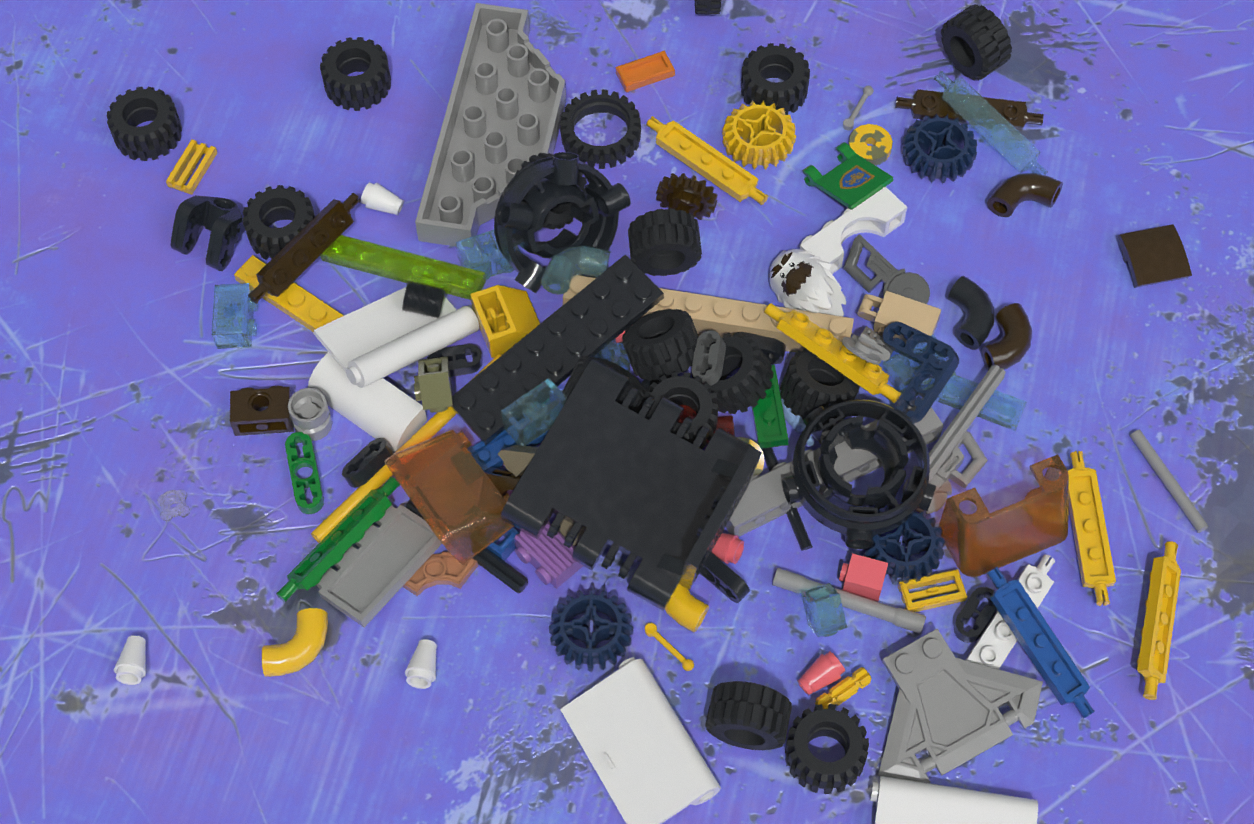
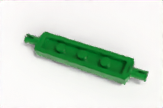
M390 477L380 489L371 490L287 575L288 582L276 595L286 603L297 590L305 589L308 591L311 587L317 585L321 581L322 575L331 566L340 562L344 553L364 537L365 531L374 522L383 518L386 510L392 505L388 497L400 486L399 482L395 478Z

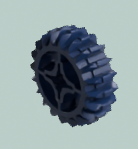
M936 113L933 119L925 115L922 121L916 119L913 126H909L903 138L902 154L905 157L906 166H911L912 173L920 172L921 179L928 176L931 183L935 179H940L943 184L946 178L954 182L957 179V175L963 177L966 171L972 168L977 155V140L974 139L973 131H967V123L960 125L958 118L950 120L948 114L944 118H939Z
M925 510L919 514L914 512L906 522L897 527L896 532L886 534V537H879L881 534L873 536V546L862 549L866 551L864 557L888 563L885 576L887 574L891 576L892 584L896 582L897 578H902L903 583H908L910 577L918 582L921 580V575L931 576L932 569L936 570L939 567V560L944 555L942 548L945 545V540L940 537L942 534L941 527H934L936 523L935 517L926 519L927 512ZM901 536H902V542L906 543L905 546H907L905 552H904V546L900 545L901 542H899ZM920 551H927L921 558L909 561L910 556L920 554Z
M591 587L589 595H583V592L579 589L576 599L567 595V605L558 603V613H552L551 621L554 624L549 626V633L553 635L550 638L551 645L557 646L555 649L557 656L565 655L564 662L567 665L575 660V668L577 670L581 669L583 664H587L588 671L592 672L594 664H599L600 669L604 671L606 668L605 661L608 660L611 664L615 665L617 663L616 655L625 656L626 649L624 646H630L632 643V639L629 637L633 634V626L630 625L632 616L630 613H625L627 609L624 603L617 605L618 597L616 595L607 599V592L605 590L601 591L598 596L595 595V590ZM596 611L607 615L613 622L600 618ZM586 612L582 618L573 619L578 614ZM591 620H593V627H595V632H592V640L589 639L588 632ZM568 637L584 642L586 648L575 645ZM610 637H613L606 645L596 648L599 642L610 640Z

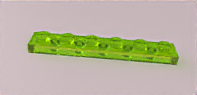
M340 235L320 255L321 260L404 283L413 281L415 283L418 282V284L444 288L446 294L471 300L470 294L481 291L487 280L485 272Z

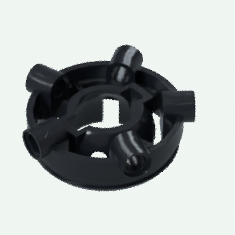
M571 152L555 153L553 157L539 159L520 170L507 184L500 196L494 218V233L498 248L509 264L519 272L515 281L532 292L537 293L541 285H565L568 274L597 278L609 268L603 258L614 240L618 226L619 211L629 207L631 204L629 194L622 184L617 183L612 186L602 173L579 161V155ZM579 170L589 182V184L585 185L586 192L582 191L577 185ZM522 199L526 200L529 205H527L526 203H524V202L522 201ZM571 202L570 216L582 223L579 234L576 235L564 228L552 240L536 242L534 232L543 228V222L548 212L557 204ZM520 245L529 253L542 258H552L553 264L541 266L517 250L514 252L513 247Z
M856 399L839 402L827 408L820 406L805 417L803 423L806 427L799 436L792 457L791 476L782 478L783 492L788 504L801 502L808 513L818 522L834 531L845 534V544L852 549L872 547L873 536L899 527L914 514L917 508L928 511L936 485L928 483L930 473L928 448L923 436L909 416L880 402ZM848 416H858L844 420V418ZM864 417L878 420L873 431H866L861 428ZM811 434L821 444L818 468L821 479L828 489L823 495L818 492L820 482L812 460L807 462L804 460L805 445ZM846 441L852 450L863 449L874 454L881 461L884 468V481L881 487L868 488L866 495L852 494V485L843 480L834 469L835 461L838 458L835 446ZM913 449L920 467L914 465L901 499L902 504L899 505L895 497L906 477V471L903 469L909 460L907 452ZM835 496L839 500L854 506H849L847 511L829 502V499ZM887 505L889 511L878 513L879 509Z

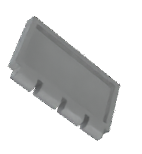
M391 505L386 510L383 518L376 522L380 527L377 528L372 524L365 531L364 537L356 543L359 549L357 550L351 546L344 553L341 561L335 564L339 570L335 571L330 568L316 585L320 589L318 591L320 596L325 601L364 628L447 539L443 531L402 505L397 509Z

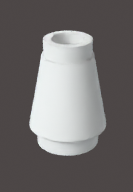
M370 182L366 185L360 201L368 209L397 216L404 204V200L380 184H372Z
M129 636L115 665L116 679L123 684H139L146 675V640L143 637Z
M427 639L418 642V646L405 670L406 682L410 686L426 689L436 680L437 645L435 642Z

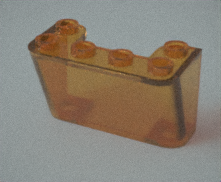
M1059 455L1030 465V470L1040 487L1028 492L1024 500L995 512L989 513L976 488L947 498L938 527H941V537L944 538L947 549L958 569L963 574L970 577L983 575L997 566L999 568L1057 545L1067 538L1069 474ZM1048 467L1045 476H1043V469ZM965 500L972 501L976 505L977 511L970 515L965 514L960 510L959 504Z

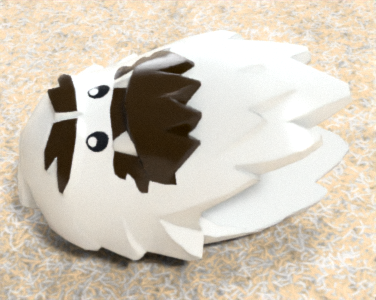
M802 249L783 250L775 258L769 268L770 286L776 294L778 302H782L785 308L844 316L842 304L846 305V297L841 291L840 284L829 271L830 263L820 260L821 258L812 255L811 251Z

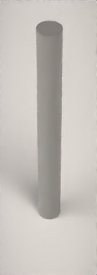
M1141 430L1133 432L1130 435L1131 439L1198 533L1206 530L1209 526Z

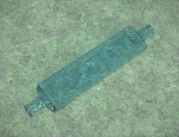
M943 71L938 73L939 76H935L934 80L945 89L942 99L1019 173L1028 169L1032 173H1042L1043 175L1048 173L1037 162L1040 151L962 77L952 81Z

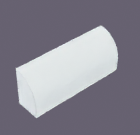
M329 352L316 365L309 379L308 388L320 391L325 396L328 406L373 438H384L393 452H396L427 421L423 406L384 378L363 388L353 385L349 381L346 372Z

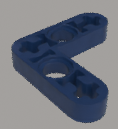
M892 322L883 331L884 342L893 351L921 364V367L896 404V409L909 416L914 424L925 417L958 367L959 357L950 345L902 322ZM895 334H902L907 342L905 343L899 338L893 339V336ZM927 342V348L921 354L914 353V348L918 343ZM936 352L939 356L943 358H946L948 356L949 360L947 362H939V360L934 356V354ZM925 379H935V383L930 389H921V384ZM918 393L923 399L921 400L919 396L916 397L915 394ZM908 406H916V409L914 411L906 410Z

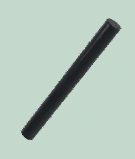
M772 447L761 449L769 472L779 464ZM791 506V509L786 514L801 551L813 548L798 509Z

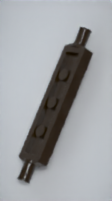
M917 89L913 99L897 96L895 108L911 109L914 119H923L925 115L933 119L936 113L939 118H944L948 114L950 120L958 118L959 124L967 123V125L1022 131L1026 123L1042 125L1044 114L1027 112L1026 102Z
M351 193L343 203L340 200L333 199L256 274L259 285L248 294L250 300L257 304L266 293L278 297L354 222L350 211L360 203L359 197L355 193Z

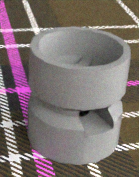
M313 388L300 389L289 399L288 410L296 432L308 434L312 441L321 440L327 436L332 428V419L326 398L320 391Z

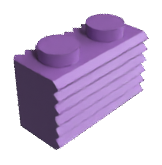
M548 521L538 540L523 531L515 536V553L523 563L527 564L530 562L536 568L535 573L544 584L551 583L557 589L582 568L583 565L572 559L575 547L572 545L568 548L563 545L565 537L560 532L553 539L547 536V532L552 525Z

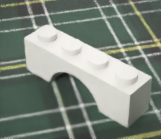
M884 187L853 210L847 208L841 217L835 221L830 220L821 231L814 236H807L801 242L800 249L811 251L812 255L821 258L820 260L830 263L829 271L833 274L842 268L844 250L841 244L848 237L857 233H873L885 237L904 223L907 206L887 187Z

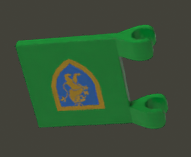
M845 142L836 147V150L841 153L837 156L841 164L824 176L813 165H809L802 170L807 175L804 181L808 186H816L851 210L894 181L893 176L856 154Z

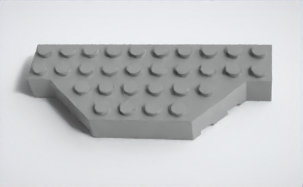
M476 3L415 221L419 241L473 249L479 226L495 217L500 196L507 184L515 176L516 171L522 169L521 164L524 161L529 162V157L532 155L538 156L539 153H554L560 129L561 115L566 104L565 80L560 74L555 73L545 56L529 42L530 25L528 10Z

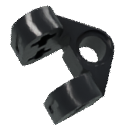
M197 195L184 200L179 205L175 214L171 248L184 255L189 254L196 244L199 227L204 226L205 229L211 231L206 265L218 271H223L231 261L234 244L238 242L237 233L240 232L239 223L242 222V215L237 204L226 198Z

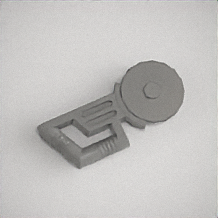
M867 326L860 337L853 334L852 338L843 337L842 344L848 350L872 364L878 365L881 363V360L887 361L893 353V350L888 347L884 339Z
M967 430L934 477L928 482L936 485V489L928 511H926L927 514L942 508L947 500V495L952 494L949 479L959 486L966 488L988 461L972 434ZM964 444L973 461L961 474L957 469L963 463L964 455L959 447ZM908 479L906 480L903 486V493L907 485ZM917 508V510H916V512H919V513H920L921 511H923L922 509H919V508Z

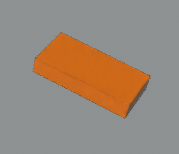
M665 51L615 67L616 75L625 92L675 76V69Z

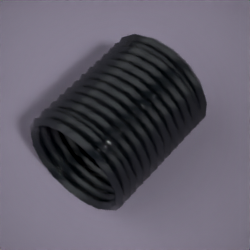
M408 281L402 310L439 318L445 289Z

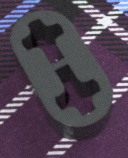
M713 330L705 331L697 338L692 363V374L694 377H701L703 385L706 383L710 386L714 385L722 375L726 343L718 332Z

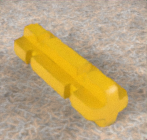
M863 667L857 669L852 673L851 677L847 676L830 688L828 694L823 693L817 697L815 705L822 704L823 709H828L829 704L839 706L856 694L859 688L863 689L870 684L872 679L870 674Z

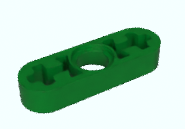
M295 432L288 436L285 442L295 501L302 513L315 514L322 509L324 497L314 446L308 434ZM298 443L303 444L304 458H299L296 450ZM302 467H309L313 470L311 476L306 479H300L296 474ZM310 487L313 503L307 504L304 488Z

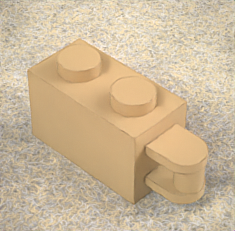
M886 291L883 299L865 294L857 315L874 322L873 331L877 332L882 338L884 329L892 322H902L933 337L940 319L941 309ZM872 306L879 308L878 313L871 311ZM895 334L893 336V339L899 338L905 343L907 342L902 334ZM927 342L918 343L914 349H926Z

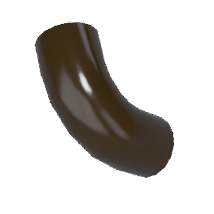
M1037 173L1018 174L1004 180L994 190L987 204L989 209L1000 217H1010L1016 207L1023 201H1035L1051 208L1058 199L1063 182Z
M1019 303L1005 306L995 316L1003 332V337L997 342L982 347L983 361L988 370L993 365H998L1004 370L1020 362L1031 346L1032 328L1025 310Z

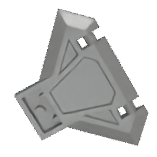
M938 629L882 660L897 685L899 692L878 776L930 783L926 775L927 772L934 768L938 770L941 776L1013 736L1009 728L1013 723L1019 721L1024 729L1034 724L1043 681L956 658ZM1007 703L1011 710L1002 715L998 708ZM925 750L929 757L919 762L915 755Z

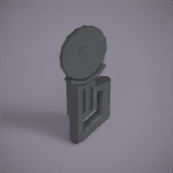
M860 234L854 239L843 269L868 293L882 281L885 284L883 296L886 291L924 304L928 303L930 290L928 283L923 277L916 273H905V269L897 270ZM863 247L870 253L867 268L876 276L873 280L857 266Z

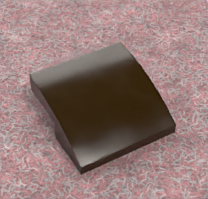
M1174 224L1118 235L1124 263L1128 262L1134 288L1192 276L1184 246Z

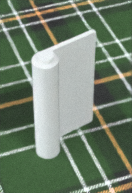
M428 277L418 281V284L435 286ZM405 287L315 329L313 334L346 372L349 381L353 385L363 388L479 330V322L476 314L469 306H463L456 310L445 296L439 318L403 311Z
M631 657L619 665V670L560 710L626 824H662L690 804L699 805L708 801L721 790V787L644 660Z
M880 776L879 781H873L871 786L870 801L876 802L875 824H1037L1038 801L1035 799Z

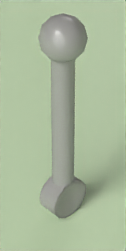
M871 86L864 87V94L851 116L843 121V128L845 130L853 129L854 119L867 97L871 96L874 92Z

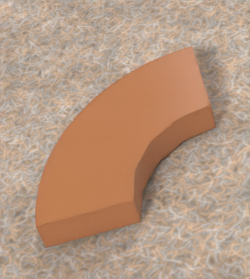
M454 552L432 554L402 587L416 596L420 595L425 589L435 585H452L461 589L478 567V561Z

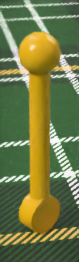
M648 623L645 626V634L657 639L682 663L685 671H691L694 668V662L691 659H686L657 632L655 624Z

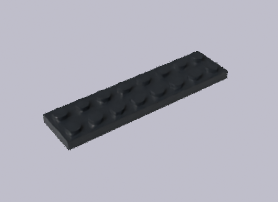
M624 255L452 396L453 406L450 407L485 445L489 444L565 381L573 372L580 358L594 357L664 299V293Z

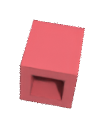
M852 553L850 563L843 562L839 581L844 582L843 591L878 602L888 563Z

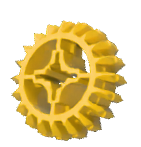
M752 100L750 106L742 103L740 110L733 108L731 116H727L722 129V142L724 147H726L727 155H733L734 162L742 160L743 167L752 164L755 170L758 165H762L766 170L768 164L776 167L779 160L785 162L787 154H791L793 145L796 142L795 123H792L791 115H785L784 108L776 110L775 103L766 106L763 100L760 105H756Z

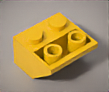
M496 285L470 294L472 310L478 318L479 328L491 358L507 352L540 325L526 291Z

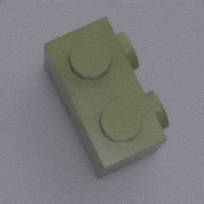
M448 356L418 360V375L414 376L416 401H422L423 410L430 409V412L447 410L448 407L453 406Z

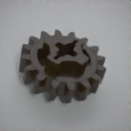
M672 173L670 178L664 176L663 180L659 182L656 200L661 201V207L683 210L702 220L703 216L709 218L711 212L714 213L718 195L713 193V186H705L707 182L705 180L697 181L694 175L688 178L685 173H682L679 177Z

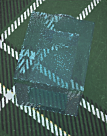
M830 583L801 592L808 626L817 637L832 636L839 630L847 628L840 594Z

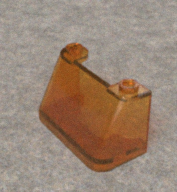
M451 430L396 452L384 462L437 538L461 565H464L514 526L501 519V512L510 495L507 493L505 496H502L469 451L468 448L472 443L462 430L459 433Z

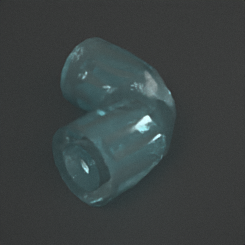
M577 246L563 250L553 256L546 266L541 279L543 288L552 294L559 295L569 290L573 277L577 275L598 277L607 270L611 251L589 246Z

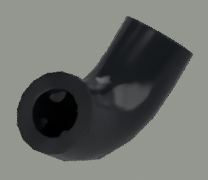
M961 276L953 285L948 295V300L962 308L966 314L965 320L956 329L955 335L965 347L976 350L986 340L994 325V306L988 294L979 285L969 278Z

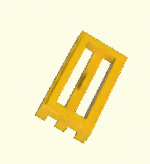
M191 139L167 178V186L192 195L217 155L216 147L210 146L208 148L206 144L201 142L199 145L196 140ZM205 154L204 158L202 159L201 163L196 169L198 161L200 160L201 156ZM193 174V176H192V178L190 179V181L188 182L187 186L184 185V184L186 183L187 179L189 178V176Z
M958 569L933 574L928 577L924 576L918 582L911 579L908 583L901 581L898 584L899 592L902 594V601L905 603V609L912 612L964 602L967 599ZM946 581H955L954 584L945 585L941 587L937 586L918 592L909 593L908 591L910 589H915ZM958 591L957 593H953V594H948V595H944V596H939V597H935V598H930V599H926V600H921V601H917V602H912V601H914V600H919V599H923V598H928V597H932V596H937V595H941V594H946V593Z

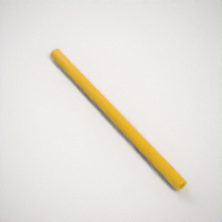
M498 354L478 374H480L483 370H485L489 365H491L502 355ZM448 407L445 411L437 412L393 454V457L368 482L358 487L311 532L312 537L320 543L371 490L379 489L456 415V412L451 407Z

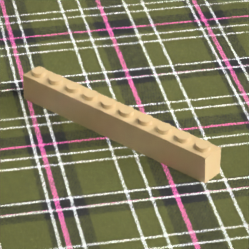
M568 274L563 294V305L596 278ZM659 288L664 293V299L643 315L665 309H681L691 315L698 336L709 330L718 332L722 338L727 333L733 336L736 332H747L780 340L786 345V351L796 353L803 351L805 348L776 328L778 322L764 313L768 306L765 304ZM777 307L783 312H791L792 310H796L784 307ZM796 310L807 315L810 321L820 328L830 331L840 342H842L843 337L851 338L854 318Z

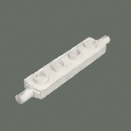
M1046 554L1043 555L1037 567L1028 564L1017 578L1037 608L1054 583L1047 573L1055 563L1053 557L1049 560L1051 556ZM998 610L965 659L966 661L1000 669L1017 642V638Z

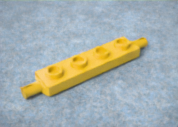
M654 116L651 119L649 118L646 125L658 133L656 136V144L739 202L748 197H751L760 205L767 201L768 195L756 188L758 178L674 120L663 124Z
M772 303L765 309L764 313L778 322L777 329L872 395L881 393L893 403L901 396V392L887 384L890 375L882 371L879 365L867 362L853 354L830 331L814 324L807 315L796 310L783 312Z
M1074 451L1070 454L1073 468L1065 472L1064 483L1082 586L1095 590L1097 606H1101L1102 603L1103 606L1110 604L1107 587L1114 586L1116 578L1095 469L1085 467L1083 452L1078 451L1077 454V451Z
M1175 542L1165 543L1164 556L1153 559L1152 571L1150 572L1149 593L1145 603V620L1141 630L1140 654L1137 658V671L1145 679L1143 697L1148 700H1156L1158 684L1166 682L1181 569L1176 561L1178 544Z

